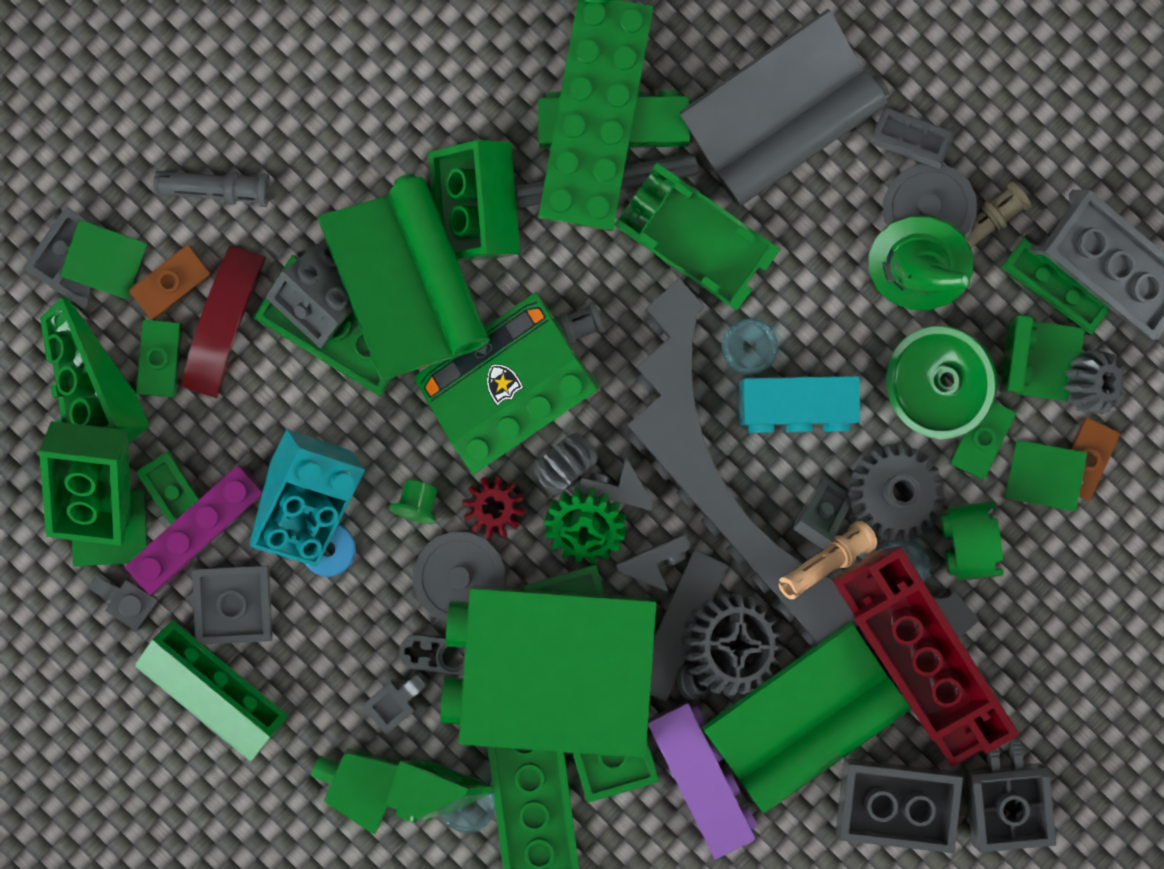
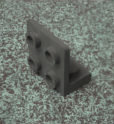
M325 239L283 270L265 297L320 349L330 341L342 322L354 312Z

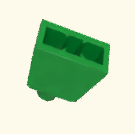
M348 748L340 763L319 755L311 776L331 784L324 799L325 803L367 831L376 834L388 808L385 803L401 760Z

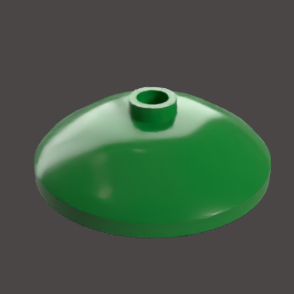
M937 325L926 327L910 334L897 346L888 364L886 387L894 411L908 427L927 437L948 439L968 433L980 425L987 417L997 393V375L991 356L975 337L959 328ZM947 372L951 373L954 377L953 385H949L945 381Z

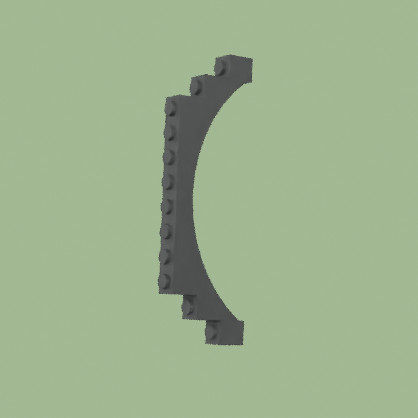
M678 279L645 309V312L649 315L645 319L647 325L658 337L664 333L669 339L636 367L640 373L636 380L650 395L656 391L660 397L627 425L631 430L627 438L641 453L647 448L656 459L651 464L665 481L670 477L675 480L681 487L676 492L677 495L690 509L697 505L705 515L701 520L704 526L715 538L720 533L730 543L726 551L740 566L746 561L755 572L750 578L764 594L769 590L775 594L780 600L775 605L776 608L789 622L796 618L805 629L800 635L813 648L851 621L855 628L859 625L854 619L851 609L834 585L833 579L827 576L803 591L795 599H789L783 595L779 588V579L794 571L803 563L776 545L751 521L729 492L715 467L702 434L695 406L692 380V345L697 314L705 306L683 281ZM948 590L942 596H933L959 638L980 621L955 591ZM862 630L859 631V634L862 636V638H863V639L870 645V647L873 649L872 645L870 644V642H869L868 639L866 638V636H865V634L863 633V631H862Z

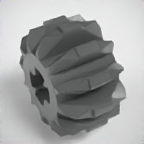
M1086 351L1081 352L1080 357L1071 359L1072 369L1064 372L1068 377V383L1063 388L1070 391L1067 402L1076 405L1078 411L1093 414L1110 413L1111 408L1120 406L1119 395L1127 393L1122 386L1123 381L1128 377L1121 374L1123 363L1115 360L1114 354Z
M578 433L570 434L547 452L535 465L534 473L539 478L538 481L545 489H548L555 495L568 490L597 462L598 455L593 450L594 447Z

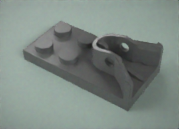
M1071 190L1069 193L1071 206L1045 244L1043 246L1033 245L1029 252L1034 255H1045L1144 338L1154 341L1164 327V252L1092 191Z

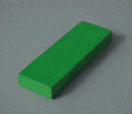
M1023 237L1000 266V269L1075 326L1083 328L1087 335H1092L1110 309L1045 255L1031 254L1029 250L1034 244Z

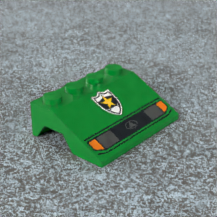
M537 292L485 327L490 341L484 347L471 353L430 365L414 376L416 383L449 441L473 475L589 397L601 385L573 350L563 329Z

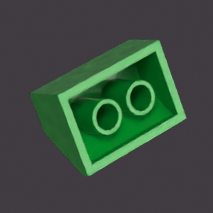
M475 140L428 152L431 196L458 262L498 259L519 255L520 245L511 142Z

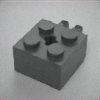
M1019 738L1009 741L1011 766L1000 767V751L998 747L986 754L988 768L965 770L972 845L980 853L1057 846L1048 768L1040 763L1024 765L1022 745ZM1012 800L1017 804V807L1011 808V814L1008 815L1003 809L1007 802Z

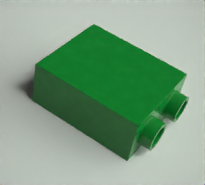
M473 585L470 588L469 602L449 601L446 647L466 648L463 678L444 677L440 722L460 725L459 745L646 758L656 616L655 598Z

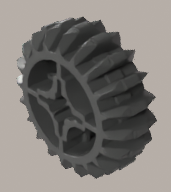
M732 594L729 599L726 595H719L716 598V603L713 601L703 603L705 612L697 610L692 613L697 624L691 623L685 626L693 634L692 638H685L682 641L684 645L691 646L692 652L686 653L683 658L695 661L689 672L692 675L701 674L698 682L701 686L711 684V692L720 694L724 690L726 696L734 697L737 691L740 695L749 694L751 687L756 689L763 684L762 678L768 680L773 677L769 666L778 667L781 664L774 657V653L781 652L784 649L782 645L775 644V638H779L783 633L780 630L771 629L777 619L774 616L765 617L768 607L765 605L755 607L754 598L746 597L743 600L740 594ZM726 617V622L722 623L719 635L710 638L716 624ZM747 623L754 633L755 640L750 638L747 633ZM736 641V644H743L745 648L730 650V646H722L721 643ZM710 650L716 652L719 656L720 667H723V672L714 663ZM755 652L751 664L740 673V668H744L747 656Z

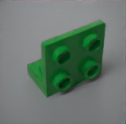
M1017 315L1009 318L999 392L1067 402L1070 391L1063 388L1068 383V377L1064 372L1072 369L1071 359L1081 355L1084 329L1033 321V317Z

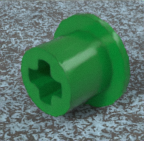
M406 480L399 503L390 504L389 510L410 521L430 525L435 524L436 518L430 513L438 490L420 481Z

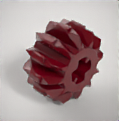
M496 476L493 489L490 487L488 478L482 477L481 484L485 491L481 492L474 485H470L468 490L477 499L476 501L471 499H463L462 501L464 506L474 507L475 509L474 512L463 515L464 520H471L475 517L479 519L472 527L474 533L480 531L484 524L487 525L485 533L487 539L493 537L494 526H498L499 534L502 538L507 537V530L503 523L507 522L512 528L517 530L520 524L511 518V515L524 516L526 514V510L523 508H513V503L521 502L525 499L524 494L510 497L509 494L516 487V483L513 481L507 485L505 490H501L502 476ZM491 496L494 497L495 501H503L505 509L499 510L502 515L498 518H495L493 513L486 514L484 511V505H489L486 500Z

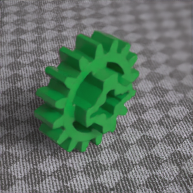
M579 486L575 487L573 496L563 491L560 494L559 501H551L549 511L546 512L544 520L546 525L545 538H553L551 549L554 550L561 547L563 549L562 558L566 559L572 554L575 556L576 564H580L583 557L588 558L592 565L596 564V559L599 555L606 561L609 560L611 550L615 552L620 550L621 541L625 538L627 528L625 527L626 515L619 513L620 503L613 502L609 504V493L607 492L600 497L595 496L594 487H590L588 494H582Z

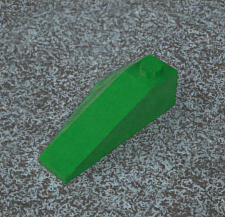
M62 297L40 317L46 360L53 364L56 384L50 387L52 398H58L61 418L57 419L56 422L128 430L129 444L150 427L138 397L69 298Z

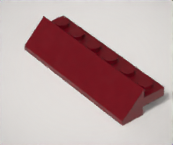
M901 546L864 554L865 559L832 578L834 585L851 609L857 624L932 741L936 742L951 767L983 749L988 754L1020 736Z

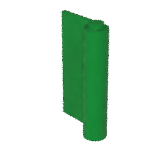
M406 174L397 178L388 196L322 214L317 218L381 381L471 353L484 347L490 341L426 181L423 177H416L415 174Z
M850 621L702 726V729L739 778L762 813L766 814L909 712L911 707L897 684H894L886 675Z

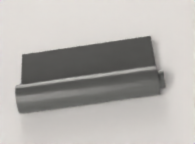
M826 9L684 108L679 114L726 192L741 207L887 105L885 96L889 94V90L878 75L872 78L868 73L864 72L831 10Z

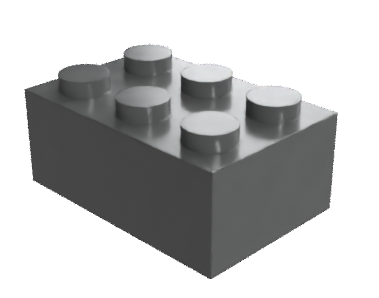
M844 758L835 833L842 841L955 854L963 777L956 771Z

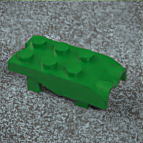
M659 163L655 164L645 182L614 224L621 231L736 311L752 291L747 286V283L759 267L766 271L781 250Z

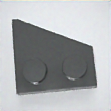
M65 206L23 269L63 296L69 298V300L81 308L86 309L89 304L91 287L68 280L59 275L79 219L90 222Z

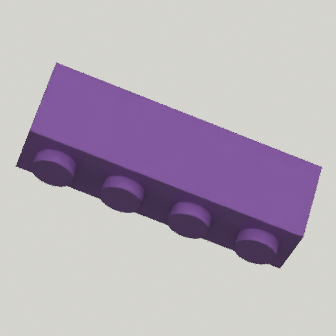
M684 700L648 718V726L716 860L756 840L751 830L758 826L748 806L743 809L740 808L735 796L741 792L731 772L726 775L723 774L718 762L724 758L711 740L707 742L701 730L702 726L707 723L698 705L690 708L687 700Z

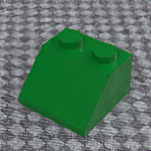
M430 760L400 761L385 805L396 809L395 815L401 819L410 822H417L418 819L431 821L432 817L446 816L491 794L494 786Z

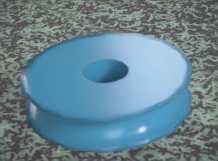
M338 524L330 540L335 546V553L332 556L323 554L317 567L304 563L314 574L323 577L337 576L345 572L352 564L356 554L355 541L351 532L343 525Z

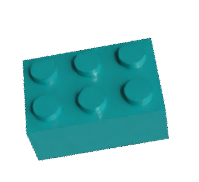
M859 376L744 378L739 381V426H748V433L774 432V426H786V433L812 432V425H823V432L851 431V424L860 423Z

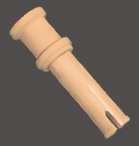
M863 521L852 523L848 531L842 536L835 535L832 543L826 550L816 554L797 569L779 579V588L783 595L789 599H795L803 591L822 580L835 569L848 568L854 564L856 557L861 553H869L877 546V538L874 531Z

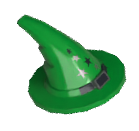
M909 215L891 222L876 236L869 252V274L876 289L891 303L909 310H933L950 304L969 287L973 274V252L965 235L950 222L932 215Z

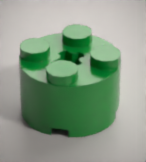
M994 501L947 506V513L940 514L942 536L945 538L950 537L951 551H945L947 574L949 573V576L955 575L957 581L998 577L1004 574V570L1001 567L996 568L995 563L1003 561L998 518L989 516L988 512L989 509H996Z

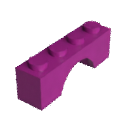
M237 465L124 568L149 595L159 593L186 569L188 564L210 542L260 502L264 487L244 465Z

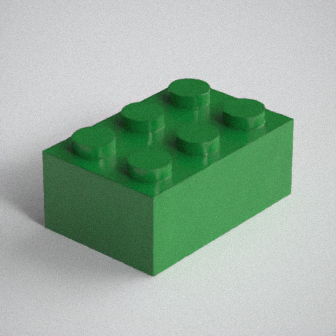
M51 421L39 450L46 537L121 546L131 519L128 430Z

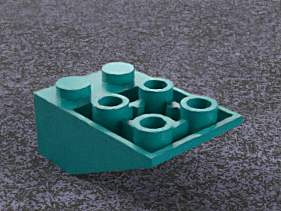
M286 429L269 465L249 543L250 547L317 567L365 472V468L351 450Z

